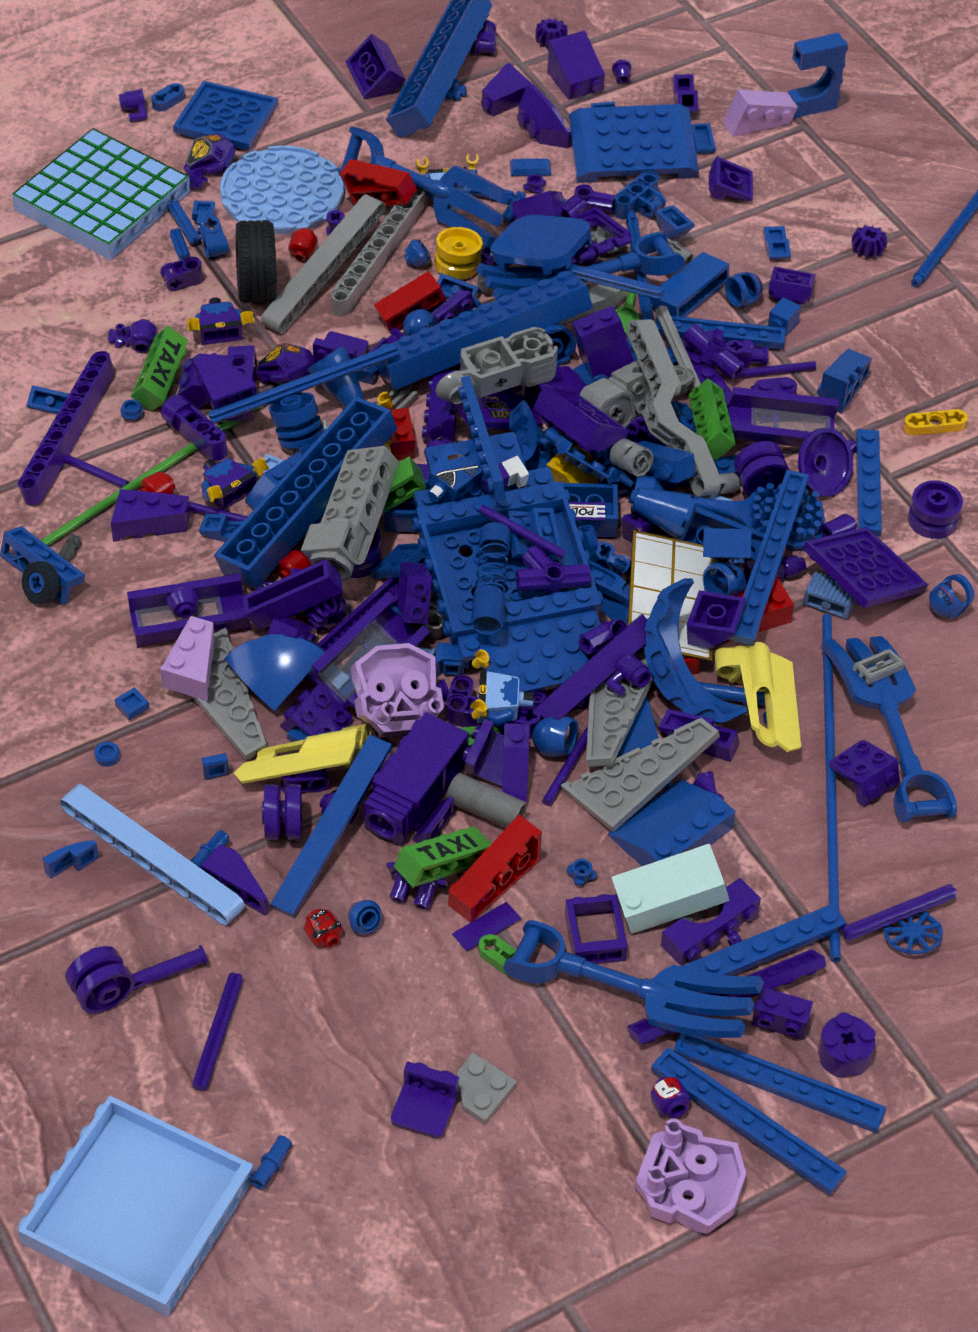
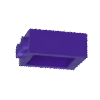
M400 562L396 609L404 623L428 624L432 576L427 567L424 566V563ZM423 597L426 598L425 602H422Z
M601 894L596 897L567 899L564 914L572 954L584 957L586 961L594 964L626 961L628 946L617 894ZM612 913L617 939L580 943L575 916Z

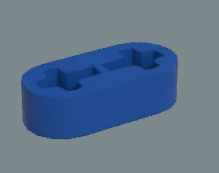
M172 83L154 93L151 97L152 108L155 111L162 112L181 102L185 98L184 86L179 83Z

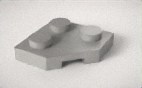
M474 1053L457 1071L462 1109L484 1125L487 1124L517 1087L515 1079Z

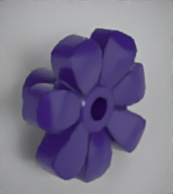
M120 323L116 325V330L110 329L108 332V342L114 343L116 348H122V344L125 346L130 345L128 343L130 326L125 327L124 324Z

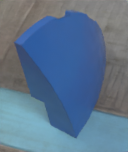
M269 634L242 643L224 659L247 686L275 711L311 671L312 664L326 651L300 637L293 638L283 634Z

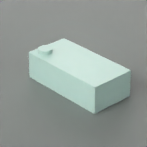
M710 843L612 877L631 934L730 901Z

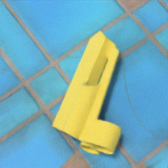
M754 642L753 646H730L716 650L715 667L717 675L728 679L729 682H737L744 686L751 728L756 731L758 739L766 746L775 747L779 745L787 752L800 749L801 738L793 662L771 653L769 647L762 642ZM757 692H764L767 728L763 727L759 722Z
M367 723L342 728L340 731L308 736L304 740L263 748L257 752L255 761L244 762L234 772V775L244 784L341 765L350 768L369 734L371 735L370 727ZM300 749L298 753L276 757L277 753Z

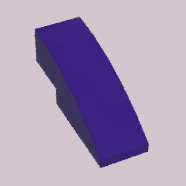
M667 709L659 725L660 731L670 736L674 734V730L702 718L716 728L720 735L702 753L731 762L739 745L738 731L714 726V720L711 718Z

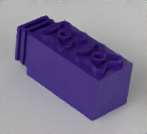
M427 712L424 713L420 720L417 719L409 733L401 739L397 751L388 756L382 769L376 772L372 779L373 793L364 802V827L380 837L391 840L399 845L403 843V840L406 839L411 830L417 832L447 792L453 778L463 770L465 761L462 760V757L468 746L469 733Z

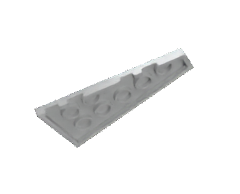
M225 627L214 633L215 644L208 688V701L196 697L192 698L245 761L256 756L257 752L263 748H267L259 721L256 718L252 701L249 698L246 684L224 659L234 650Z
M636 651L633 655L648 667L645 651ZM615 670L590 692L586 753L588 767L613 765L654 680L653 674L650 682L641 688L632 685L625 678L622 679L619 684L626 691L624 695L618 696L606 684L607 680L617 672Z
M699 718L674 730V734L666 738H657L651 741V745L641 750L638 747L616 758L613 765H606L593 773L588 771L582 774L580 779L572 783L567 781L561 784V789L612 832H615L720 737L719 731L704 719Z

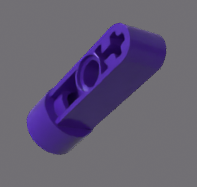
M174 395L164 403L161 410L162 418L175 430L181 432L206 456L214 461L223 460L228 456L225 433L204 416L184 395Z

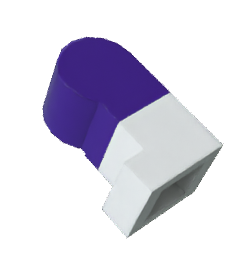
M518 456L498 464L504 488L512 484H516L518 488L527 485L529 473ZM483 474L482 490L488 495L494 494L493 492L489 493L487 481Z

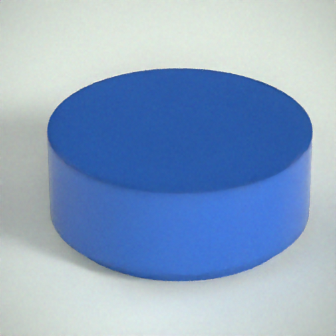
M102 742L94 750L95 760L101 766H113L120 759L119 747L113 742Z

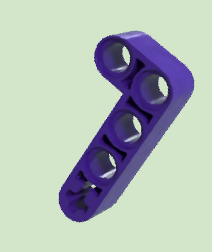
M458 675L451 682L446 700L447 722L454 726H481L482 723H477V719H474L471 715L475 709L470 708V705L478 697L473 696V680L467 675ZM518 706L517 719L507 723L530 724L529 739H532L534 727L540 721V712L534 707ZM502 724L497 728L499 729L500 734L504 735V724Z

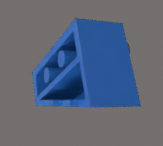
M847 349L823 373L822 382L817 390L819 397L839 399L837 412L842 414L869 374L872 358Z
M704 528L703 557L727 560L728 563L735 565L745 563V560L751 558L752 529Z

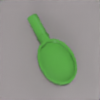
M631 292L627 293L624 306L616 309L626 336H628L627 325L629 321L639 320V315L633 306L636 294Z

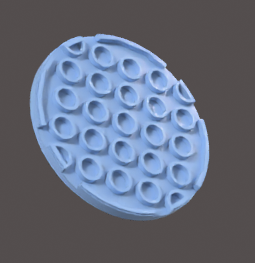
M270 146L268 150L259 152L254 150L243 155L242 159L236 163L233 162L222 176L220 196L223 207L237 222L243 220H269L274 225L275 234H291L300 228L312 229L326 222L327 213L332 210H338L342 204L344 183L337 171L336 165L329 159L320 157L319 153L296 146Z

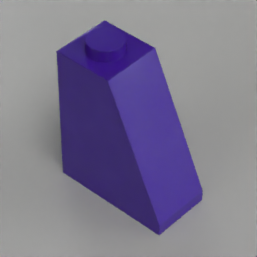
M507 63L482 90L481 106L493 117L517 107L525 87L532 83L513 65Z
M216 353L203 355L194 360L196 375L213 410L256 395L254 382Z

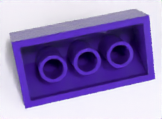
M544 384L533 407L534 410L540 413L539 417L541 419L552 422L553 428L565 432L566 438L580 444L579 447L587 452H592V450L603 452L629 433V430L575 391Z

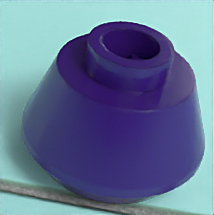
M181 587L170 593L166 603L175 616L188 618L196 612L199 596L196 591L187 587Z

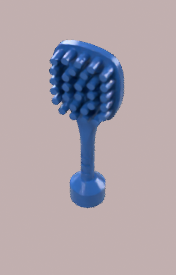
M647 475L636 476L634 490L636 491L638 487L663 489L655 477ZM768 483L765 490L763 487H758L747 499L739 501L716 500L695 496L694 505L765 533L782 484L778 485L777 489H774V485ZM805 489L785 550L804 551L802 548L806 541L822 537L820 526L824 524L825 516L823 503L818 501L819 493L817 491L812 492L811 496H808V490Z

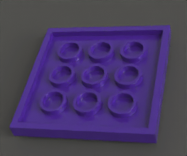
M867 527L806 541L802 548L813 561L817 562L825 570L826 574L838 582L840 587L847 591L864 608L922 593L928 587V584Z

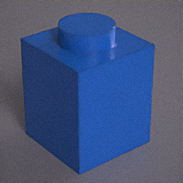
M783 297L770 311L768 326L786 328V336L799 322L801 306Z

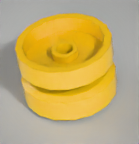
M451 227L441 231L436 238L434 259L436 270L440 274L443 273L456 279H467L478 273L476 269L479 263H481L482 238L477 232L463 227Z

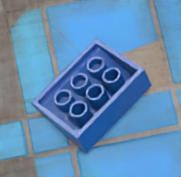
M680 779L639 809L615 832H608V836L637 863L645 866L709 843L712 845L733 829L736 811L718 795Z

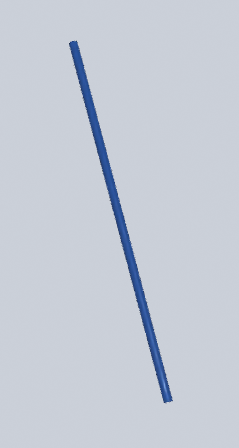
M829 614L822 616L823 640H832V617ZM823 651L829 905L834 903L839 910L836 772L829 768V761L835 758L833 662ZM840 931L830 935V960L832 962H839L841 960Z

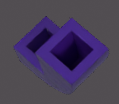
M694 74L673 75L674 104H681L687 107L689 111H698V90H694Z

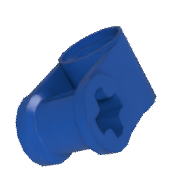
M214 215L205 216L201 222L200 235L207 258L210 259L229 254V245L223 233L220 220Z

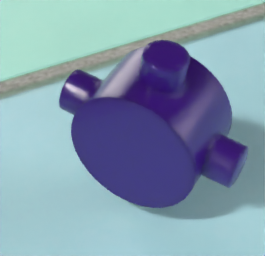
M731 930L727 935L732 945L743 941L736 930Z

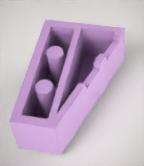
M738 89L723 120V124L732 137L790 124L798 107L787 92Z
M193 616L189 618L160 669L163 688L208 701V688L215 644L213 622Z

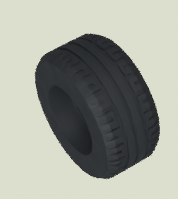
M269 220L239 221L235 227L238 299L243 303H271L276 299L277 294L274 225Z

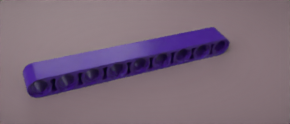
M99 351L91 356L20 477L18 486L27 505L39 504L44 499L65 462V456L71 452L114 377L115 370L108 352Z

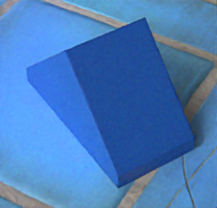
M674 205L655 211L662 232L670 240L685 236L694 228V222Z

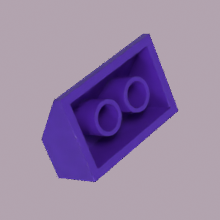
M370 34L345 61L365 99L393 94L406 80L388 44L373 34Z

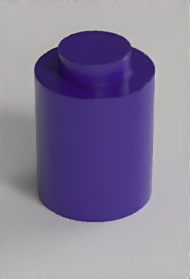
M842 514L822 524L820 531L822 537L855 530L857 523L852 516Z

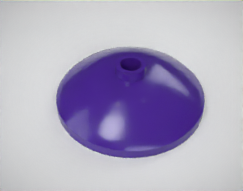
M819 428L812 431L804 439L800 447L798 469L799 473L809 475L806 487L811 492L817 491L819 496H832L842 491L850 480L853 470L852 450L843 434L835 429Z

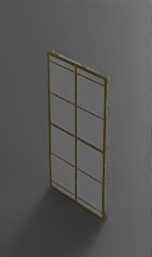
M633 530L627 626L640 614H643L647 619L649 618L652 608L658 599L657 596L664 588L684 578H692L694 584L685 597L679 617L678 634L683 658L699 659L700 662L711 664L712 648L687 644L686 625L699 590L705 591L703 586L704 570L715 562V559L703 557V545ZM646 643L640 649H644Z

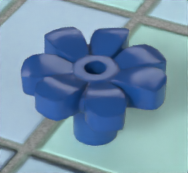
M454 78L452 87L445 95L446 98L452 99L454 97L455 101H460L461 97L467 95L466 86L459 85V80Z

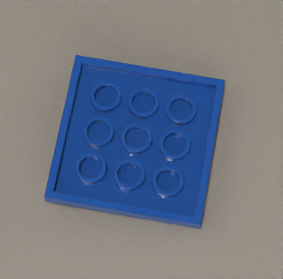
M203 81L173 125V133L194 138L221 133L234 144V147L250 150L278 106V98Z

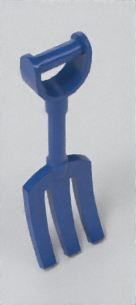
M350 127L349 132L352 134L343 164L338 166L337 171L339 173L350 159H358L362 142L365 140L370 147L371 164L409 172L416 187L428 191L430 195L434 196V212L437 221L450 227L471 229L482 238L483 246L491 248L496 237L470 219L452 210L451 206L469 212L492 225L500 226L503 215L480 199L458 188V184L478 191L502 204H507L510 196L508 191L460 166L450 168L440 180L430 179L398 165L394 160L384 157L383 145L378 137L361 128Z
M655 232L639 238L634 245V252L620 255L616 259L586 266V268L609 274L638 269L647 275L660 276L679 271L684 265V258L681 254L675 253L667 243L668 239L664 233ZM658 252L660 256H650L648 254ZM479 263L476 269L480 276L487 277L485 280L487 287L495 289L493 296L496 300L501 296L516 293L523 287L538 284L540 280L550 279L558 275L553 272L552 275H543L542 269L530 266L508 267L506 270H501L496 266Z
M883 636L870 637L869 645L876 654L890 649L899 657ZM859 638L846 639L845 647L857 662L874 655ZM822 640L821 649L829 656L838 669L851 699L863 706L879 709L881 715L886 720L900 758L899 764L905 777L893 798L898 819L901 822H909L912 817L944 815L946 818H954L957 813V802L952 789L941 776L922 769L918 756L914 754L899 714V706L908 702L916 692L906 667L890 675L893 685L887 676L867 686L864 678L859 676L860 672L853 670L854 661L841 645L835 640ZM911 787L925 789L933 794L936 800L909 802L906 789Z
M535 920L525 922L523 926L524 936L513 957L507 959L503 966L504 971L510 977L535 984L548 982L562 972L636 994L640 999L645 1000L644 1010L649 1025L683 1034L714 1038H741L746 1026L742 1020L708 1018L683 1012L711 1016L751 1015L755 1004L751 997H724L695 991L716 994H758L764 984L760 976L719 975L696 971L678 965L667 967L652 980L648 978L640 979L588 962L584 957L565 952L563 936L557 929ZM538 942L551 947L557 953L553 959L545 963L536 964L529 962Z

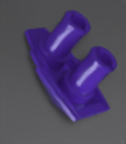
M396 862L387 863L386 866L391 875L396 876L389 898L398 902H405L410 884L394 868ZM441 878L420 885L413 904L428 910L435 888H448L447 882Z

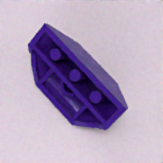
M534 84L525 87L518 108V123L539 144L566 149L570 148L572 131L569 127H566L563 118L555 106Z

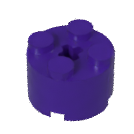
M844 1012L830 1019L822 1029L818 1045V1055L822 1067L828 1073L839 1078H846V1076L851 1075L856 1077L864 1073L869 1067L875 1047L876 1035L874 1029L862 1019Z

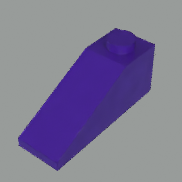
M504 723L502 792L527 803L530 724Z
M219 844L202 863V870L235 892L243 900L244 904L265 916L268 913L267 897L246 863L236 850Z

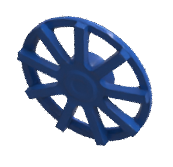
M927 911L907 917L908 923L902 920L895 922L902 927H890V925L884 927V936L889 945L906 954L919 955L928 953L941 943L943 937L942 924L930 916ZM912 916L921 918L915 923ZM925 920H928L932 923L922 926ZM937 929L938 935L926 932V930ZM896 932L902 934L891 940L888 933ZM923 937L933 939L936 942L930 947ZM904 939L908 946L907 949H904L896 944ZM918 943L924 948L923 950H912L913 944Z

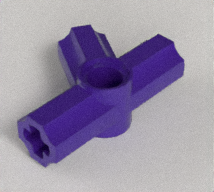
M693 324L685 332L683 340L700 353V358L703 362L710 366H716L731 380L735 379L742 372L744 363L727 350L728 346L725 343L723 331L716 328L705 332L697 324Z
M532 546L522 556L521 560L529 569H517L515 573L516 587L519 591L543 589L548 593H556L565 587L589 586L591 581L590 569L587 564L562 566L560 563L553 562L539 546Z

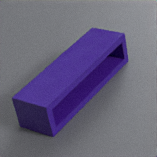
M325 559L243 596L245 616L259 630L271 625L273 619L290 617L343 593L341 575Z

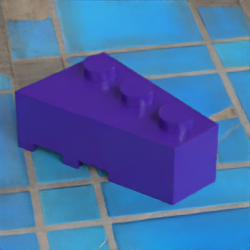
M120 489L111 520L113 542L120 541V538L135 536V539L142 538L143 534L157 533V536L186 532L191 515L189 496Z

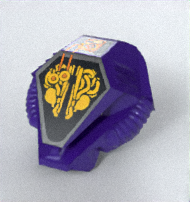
M221 133L203 135L194 139L183 169L188 174L192 171L208 175L220 174L226 170L234 157V144Z
M287 343L278 344L258 362L256 375L262 382L270 380L273 383L283 385L310 375L307 369L316 362L311 351L304 347Z

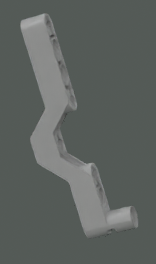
M652 319L629 321L627 335L652 393L642 413L650 434L671 448L694 453L695 475L687 479L696 496L737 492L740 486L737 474H719L704 438L688 429L677 419L671 400L679 395L681 384L655 322Z

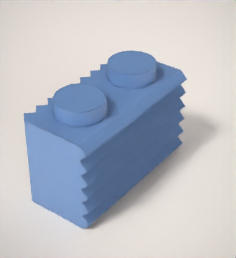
M814 572L805 590L803 604L844 619H848L856 602L831 576L819 574L818 572Z

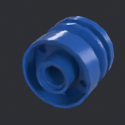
M300 392L275 401L269 407L273 424L277 426L275 430L280 446L284 448H299L315 442L324 432L321 418L317 415V404L314 395L311 393Z

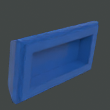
M710 123L692 124L696 153L713 154L716 152Z
M548 158L512 159L510 161L511 176H529L531 174L552 176L551 162Z

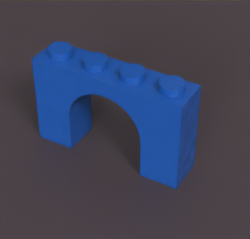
M839 32L794 43L792 59L800 71L820 66H826V69L821 78L815 83L787 91L798 107L793 119L837 109L838 100L840 99V86L843 82L842 74L843 68H845V56L848 51L847 41L842 38Z

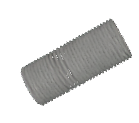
M461 773L453 778L446 798L449 796L453 797L454 806L504 828H507L518 815L524 818L527 810V803L521 799H517L512 795H508Z

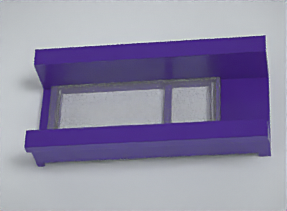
M733 387V394L728 405V413L734 439L750 442L771 441L778 445L801 447L804 439L812 431L819 428L834 429V417L839 408V399Z
M240 573L127 592L137 648H141V645L178 639L190 617L180 618L175 616L168 608L166 600L173 590L181 587L190 588L198 593L197 610L192 616L213 622L214 633L225 627L227 631L245 628V630L251 629L250 620L245 616L243 587Z
M389 591L311 666L314 671L309 678L317 685L320 684L345 710L350 705L354 708V700L358 697L352 682L350 669L355 662L378 645L410 643L416 647L430 633L424 625L416 632L408 623L403 622L402 618L390 607L395 597Z

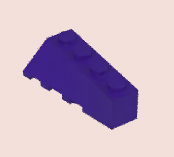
M442 370L435 373L433 378H429L428 391H431V394H427L426 407H429V410H425L424 423H427V426L422 428V439H426V447L431 440L442 436L454 443L458 410L452 402L443 401L436 395V386L444 376L455 372V370Z

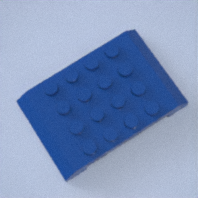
M681 104L579 108L569 114L577 183L597 182L598 177L640 175L645 171H653L657 174H677L678 179L698 178L699 176L690 112L687 107Z

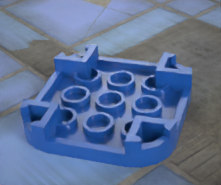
M546 215L523 216L513 221L493 242L491 246L493 262L497 263L498 269L506 270L510 264L539 266L543 268V275H552V269L561 267L568 270L572 267L571 258L582 245L590 246L592 243L590 225L587 221L577 218Z

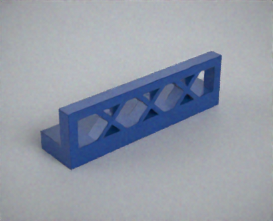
M20 526L4 532L0 556L22 573L27 566L24 557L28 559L29 563L46 561L53 565L59 576V584L63 587L62 593L58 591L55 599L62 604L68 603L71 587L83 583L85 574L24 527ZM10 546L13 548L15 556L9 552Z

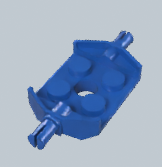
M549 429L545 432L543 437L554 443L558 454L564 455V460L571 462L600 481L606 478L608 484L621 482L629 488L633 485L635 479L624 474L623 471L612 463L605 470V465L595 459L592 462L585 459V453L573 447L571 451L570 448L573 443L568 438L559 436Z

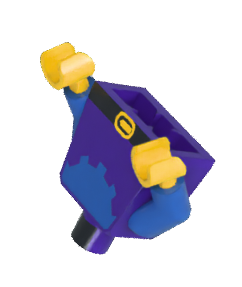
M214 297L209 300V304L201 306L200 313L196 314L194 318L187 319V331H200L201 345L242 340V326L255 323L253 311L241 312L234 308L232 302H221L220 298Z
M227 458L218 464L213 459L207 460L203 465L205 471L203 473L204 481L201 484L202 498L205 501L215 502L221 510H225L244 499L256 485V476H261L264 470L269 469L265 459H258L252 465L238 463L231 458Z

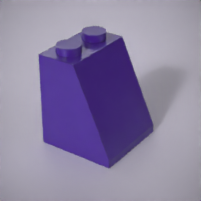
M585 31L549 40L547 73L568 100L604 90L605 73Z
M613 306L572 322L579 356L592 379L598 375H606L610 378L612 377V372L634 362L622 321Z
M569 366L556 367V374L551 381L532 387L525 386L524 397L533 408L544 384L575 391L578 394L587 385L581 380L579 374L575 373ZM540 418L547 428L553 426L552 422H547Z

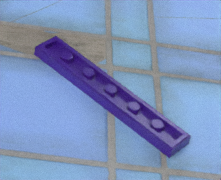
M640 614L535 708L539 710L540 717L542 719L555 717L556 720H560L616 670L617 664L623 656L634 654L646 643L645 626L647 618Z

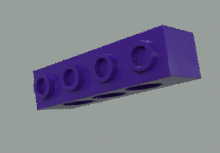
M255 345L228 347V355L233 357L232 366L252 380L256 386L257 356ZM254 410L229 418L227 421L253 420Z

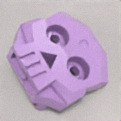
M410 643L375 646L350 667L352 682L358 695L354 700L357 718L370 724L378 732V738L406 736L411 730L413 723L417 719L420 720L425 712L437 717L444 708L441 688L436 687L435 656ZM411 682L416 684L417 689L411 687ZM376 685L382 688V692L376 689Z
M669 1119L666 1122L665 1131L653 1134L635 1183V1192H639L644 1198L650 1216L669 1224L674 1223L676 1220L693 1231L708 1234L734 1215L746 1178V1170L738 1143L704 1137L701 1130L683 1125L677 1119ZM703 1160L705 1163L698 1164L696 1161ZM689 1195L692 1199L686 1200L683 1196Z

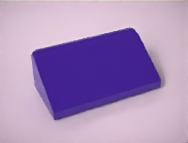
M449 796L435 806L412 838L414 842L420 843L423 840L437 837L453 814V797Z

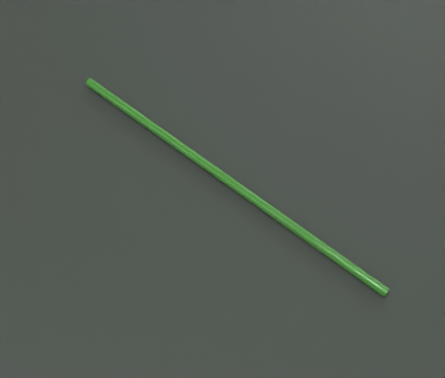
M264 406L254 409V413ZM226 420L217 427L226 432L242 420ZM190 443L121 489H138L141 487V482L145 477L156 472H164L199 448ZM120 489L41 541L50 546L117 502Z

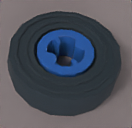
M35 561L27 565L22 575V588L26 597L37 604L48 603L55 599L60 585L59 576L53 565L46 561Z

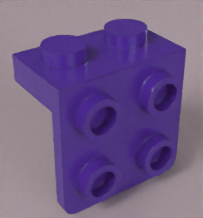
M460 289L431 313L435 316L437 324H439L440 321L457 317L464 311H472L473 308H477V305L468 290L464 292Z
M330 331L324 340L315 338L313 342V357L317 363L330 353L344 346L351 360L364 355L369 347V342L364 339Z
M318 684L310 691L305 689L297 697L299 703L295 707L292 705L283 714L285 719L279 726L287 732L297 725L307 736L340 731L350 724L353 717Z
M484 719L482 725H477L473 732L472 739H474L472 747L467 746L463 754L462 760L465 761L464 772L502 787L504 735L493 731L494 722Z
M866 740L857 742L829 761L830 769L855 783L857 802L863 806L900 782L897 758Z
M407 1061L404 1068V1084L391 1114V1123L435 1138L442 1137L459 1094V1077L449 1071H438L429 1068L423 1063Z

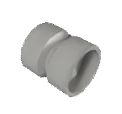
M622 438L613 445L610 452V461L614 466L634 476L641 477L649 472L652 467L653 454L648 448Z

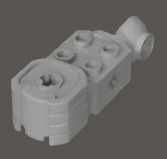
M531 327L513 333L505 339L501 336L461 349L460 371L451 372L444 376L436 386V395L443 401L452 402L453 404L462 403L458 387L462 386L461 377L469 375L475 394L480 398L518 385L532 387L551 381L556 374L558 347L554 346L553 349L552 339L546 334L545 329Z
M638 360L612 372V377L608 379L602 378L585 386L580 393L582 397L625 428L632 420L642 416L652 394ZM674 366L681 384L679 395H682L688 391V387L695 378V372L689 367Z

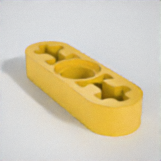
M959 409L911 413L905 417L903 429L909 435L962 431L966 427L968 415ZM931 420H937V421H939L941 424H939V425H934V424H932L930 421H931Z

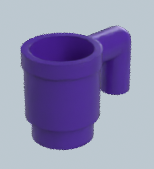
M143 89L118 94L121 110H138V113L129 114L130 122L147 119Z
M627 654L619 660L616 667L617 672L607 680L606 684L618 696H622L626 691L619 684L622 679L625 678L632 685L641 688L650 682L652 674L648 667L638 660L635 655Z

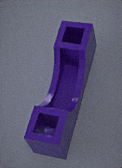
M741 878L726 887L730 901L719 904L721 913L718 917L704 923L691 922L681 918L662 931L661 947L680 966L689 961H695L701 955V952L708 947H715L721 938L729 934L731 930L737 931L742 923L747 920L751 921L758 915L761 898Z

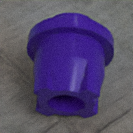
M618 60L612 65V72L615 74L616 81L619 84L630 82L632 66L629 61Z

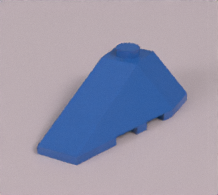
M694 505L689 521H686L685 525L681 526L685 530L680 539L677 540L703 545L704 528L752 529L751 558L748 560H756L765 533Z

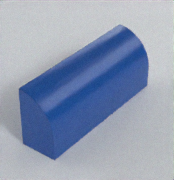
M705 252L700 253L660 286L664 288V296L660 300L650 298L654 309L663 305L667 307L671 316H688L725 285L726 280L730 278V264Z

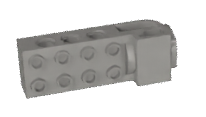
M386 446L347 450L322 521L318 524H310L301 551L310 560L311 566L327 559L341 575V581L348 580L352 575L354 566L360 565L365 561L396 475L399 461Z

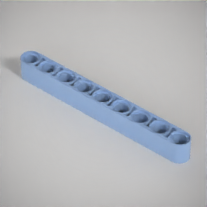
M77 784L59 800L60 806L69 816L220 924L228 925L245 908L243 900L235 892L84 785Z

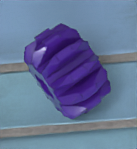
M550 18L548 20H541L537 24L535 31L536 42L541 47L546 46V49L549 48V40L568 35L567 25L563 21H557V18L554 20Z
M864 224L863 228L857 227L851 240L853 251L857 252L858 256H865V259L867 257L875 259L876 256H881L887 247L886 232L881 231V227L874 228L873 225L868 227Z
M337 595L308 608L306 615L311 625L317 628L318 631H327L330 627H335L337 623L342 622V618L347 615L346 611L348 608L343 598Z

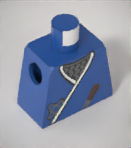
M448 444L429 473L428 484L432 488L427 494L434 502H438L443 496L450 501H457L480 484L483 469Z

